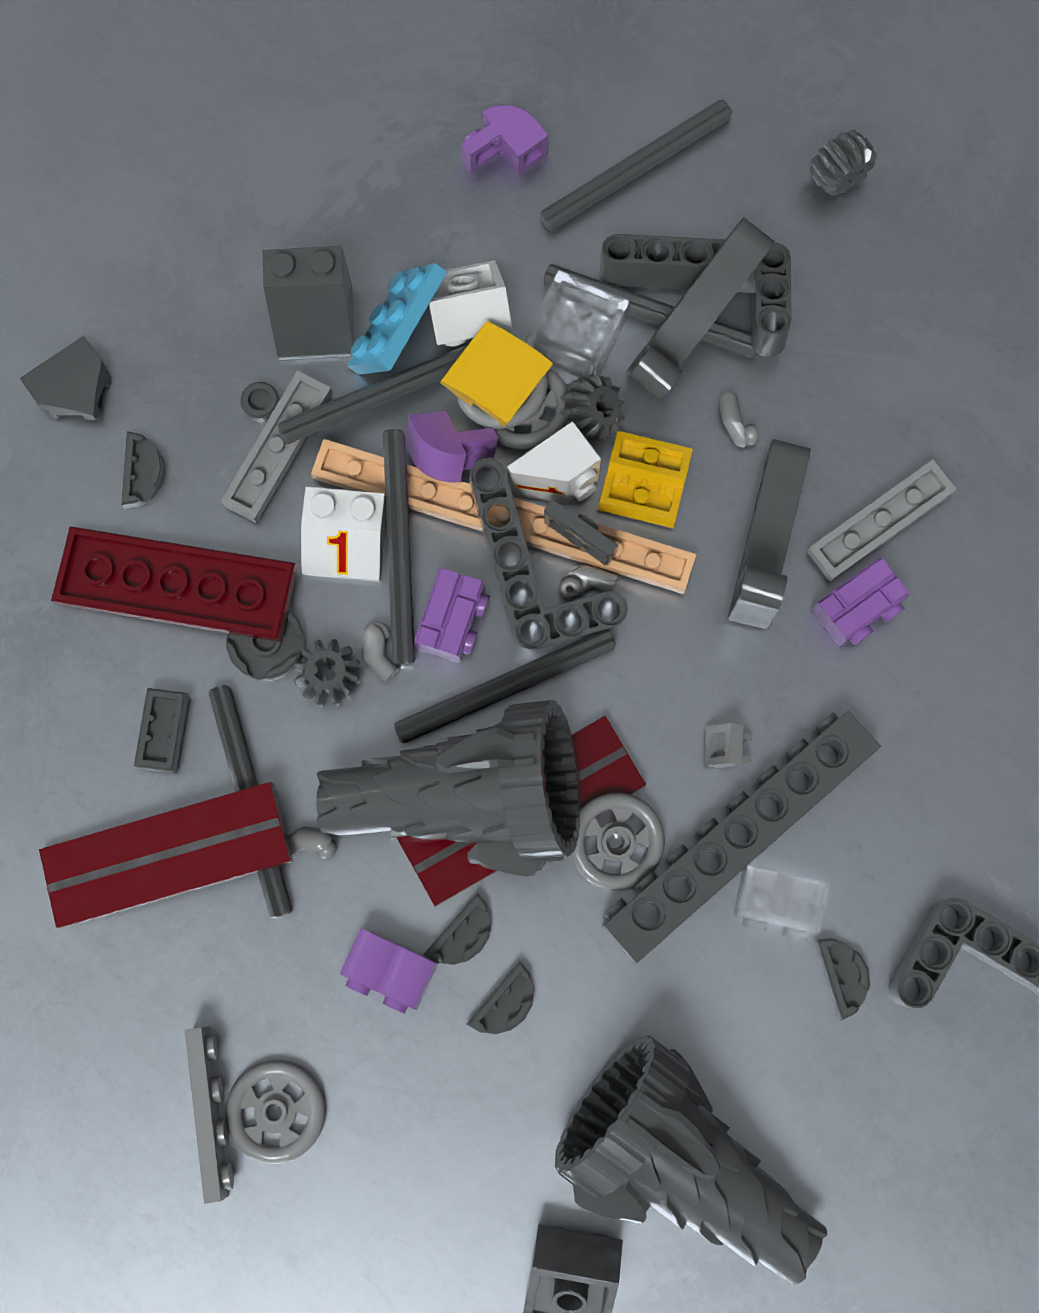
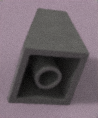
M342 246L262 250L263 287L278 359L295 360L353 356L350 353L354 344L352 284Z

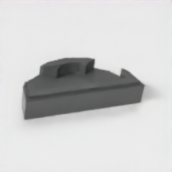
M127 431L121 502V506L124 509L140 507L152 500L161 489L166 474L164 459L155 444L146 439L142 434Z
M479 893L470 900L423 955L437 963L456 965L471 960L482 951L490 937L492 920L488 905Z
M833 938L814 940L838 1018L842 1021L857 1013L859 1007L865 1001L867 991L870 988L869 969L861 954L847 943Z
M521 961L516 964L466 1025L481 1033L499 1034L514 1029L525 1020L533 1005L534 986L530 972Z

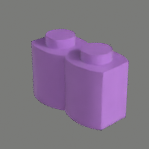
M361 928L341 969L340 975L348 978L345 985L348 988L368 996L372 989L385 996L384 1005L405 1014L408 1007L414 1010L418 1009L438 963Z

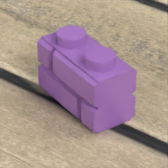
M879 557L819 600L812 608V611L823 627H826L827 632L838 646H843L849 640L855 646L874 632L870 627L874 622L882 618L887 623L905 610L901 603L910 594L900 579L894 575L893 570L885 560Z
M439 568L414 640L415 648L457 663H461L464 653L471 655L478 632L472 631L476 617L484 618L490 601V595L484 594L486 590L485 582Z

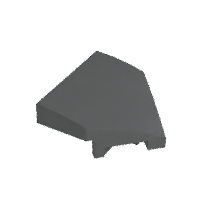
M84 336L20 378L41 410H47L53 419H60L64 415H83L86 420H97L100 409L97 406L103 389L110 386L111 383L110 378L105 372V364Z

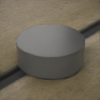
M255 382L244 389L240 401L245 415L250 420L265 423L274 411L280 397L272 385L266 382Z

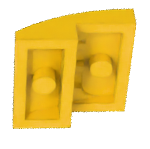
M486 321L440 383L469 406L477 405L502 426L506 427L552 366L553 362L511 333Z
M618 431L598 510L674 528L693 448Z

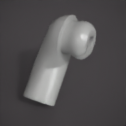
M733 392L722 394L718 398L721 417L735 445L745 448L746 445H755L758 442L757 427L754 424L743 425L737 395Z
M581 565L562 577L559 585L560 592L564 597L573 599L593 587L606 592L613 591L618 575L589 565Z
M376 622L373 625H368L362 633V659L387 683L398 673L399 668L384 654L385 642L390 637V630L386 624Z
M304 826L287 837L292 858L301 851L308 850L317 852L321 859L331 857L337 849L336 842L332 840L333 835L321 832L319 828Z

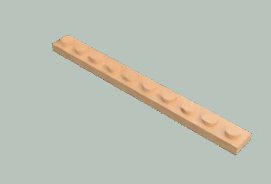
M323 439L311 472L312 479L351 491L385 493L384 457ZM406 464L408 509L483 532L468 483L462 481L456 483L439 481L427 476L417 467ZM513 497L527 546L684 594L695 561V553L596 523L599 527L597 531L618 545L616 556L608 566H605L544 523V510L546 507ZM493 506L487 512V519L493 526L503 527L509 522V513L502 506Z

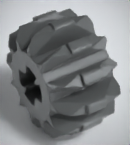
M854 129L847 133H840L835 139L829 140L826 146L820 148L819 154L813 157L809 171L819 188H822L831 196H835L839 193H846L849 188L857 186L861 179L866 178L867 172L873 169L877 154L868 139L864 138L863 135Z
M588 374L567 384L568 393L560 397L565 404V409L559 413L567 416L566 425L573 421L583 436L592 442L601 441L607 438L608 435L618 432L617 423L625 419L620 412V407L626 402L619 400L620 387L612 386L610 377Z
M332 639L328 649H325L321 640H316L315 648L317 652L312 654L309 649L303 648L301 653L307 662L299 661L294 663V669L303 673L294 679V683L297 687H305L302 696L306 700L312 699L317 694L316 704L319 707H324L328 696L331 697L335 706L341 705V700L338 694L343 692L349 698L354 696V692L348 686V683H361L362 678L360 675L352 673L361 667L359 659H350L353 654L350 646H346L339 651L338 640ZM331 665H333L335 677L328 680L325 676L324 681H321L323 676L320 670L325 666L330 670Z

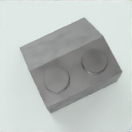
M538 1224L523 1313H612L619 1286L623 1240L610 1238L602 1234H588L566 1230L559 1226L550 1227Z

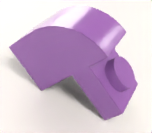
M499 105L482 112L483 129L472 131L461 144L462 163L470 173L501 153L514 170L520 174L548 154L549 135L527 111L516 106Z
M447 410L409 415L405 445L410 457L421 472L439 481L455 483L461 482L463 470L472 469V466L477 461L483 458L494 459L498 442L494 428L456 432Z

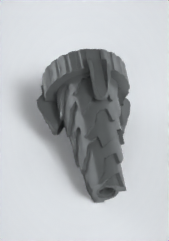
M555 700L509 705V708H506L504 711V717H502L500 723L488 728L477 729L474 734L447 737L436 743V745L401 750L399 756L362 760V766L321 770L317 772L320 784L316 797L317 823L321 832L353 835L390 831V838L412 836L421 839H448L456 842L477 843L467 853L470 863L525 877L534 876L543 868L546 862L564 860L565 857H568L575 851L577 846L581 810L578 765L567 718L561 706Z
M645 1036L644 1038L636 1039L620 1051L591 1084L569 1118L568 1124L563 1130L560 1142L557 1145L555 1169L560 1176L573 1185L575 1203L583 1209L598 1215L632 1221L637 1224L644 1223L647 1218L646 1211L652 1206L682 1230L687 1224L712 1244H725L755 1267L759 1261L769 1270L794 1285L804 1281L807 1268L816 1259L823 1239L827 1236L826 1227L794 1203L788 1192L770 1175L758 1167L761 1160L727 1134L730 1127L712 1114L713 1107L692 1068L681 1054L674 1049H667L653 1037Z

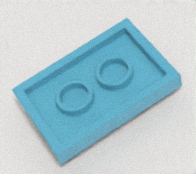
M436 263L399 271L388 285L390 293L384 303H380L370 315L369 322H371V325L366 334L360 336L353 344L350 351L353 356L347 367L358 375L391 371L447 272Z

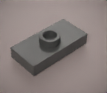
M553 499L544 510V523L597 561L608 566L616 556L618 545L597 531L599 527L592 519L583 514H579L577 517Z
M147 688L134 761L135 768L177 773L189 701L188 693Z

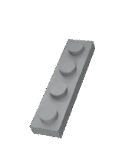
M298 370L296 371L220 502L224 507L255 523L258 522L307 438L285 444L279 434L278 424L327 403L333 393L330 386Z
M932 459L810 546L806 552L826 578L832 582L952 496L957 491V488Z
M208 1026L185 1030L204 1204L224 1200L229 1196L228 1189H233L234 1185L232 1165L230 1162L225 1163L223 1146L228 1145L229 1142L227 1122L225 1119L220 1120L218 1103L223 1102L224 1099L223 1083L220 1076L215 1077L213 1060H217L219 1057V1047L216 1035H210V1028Z

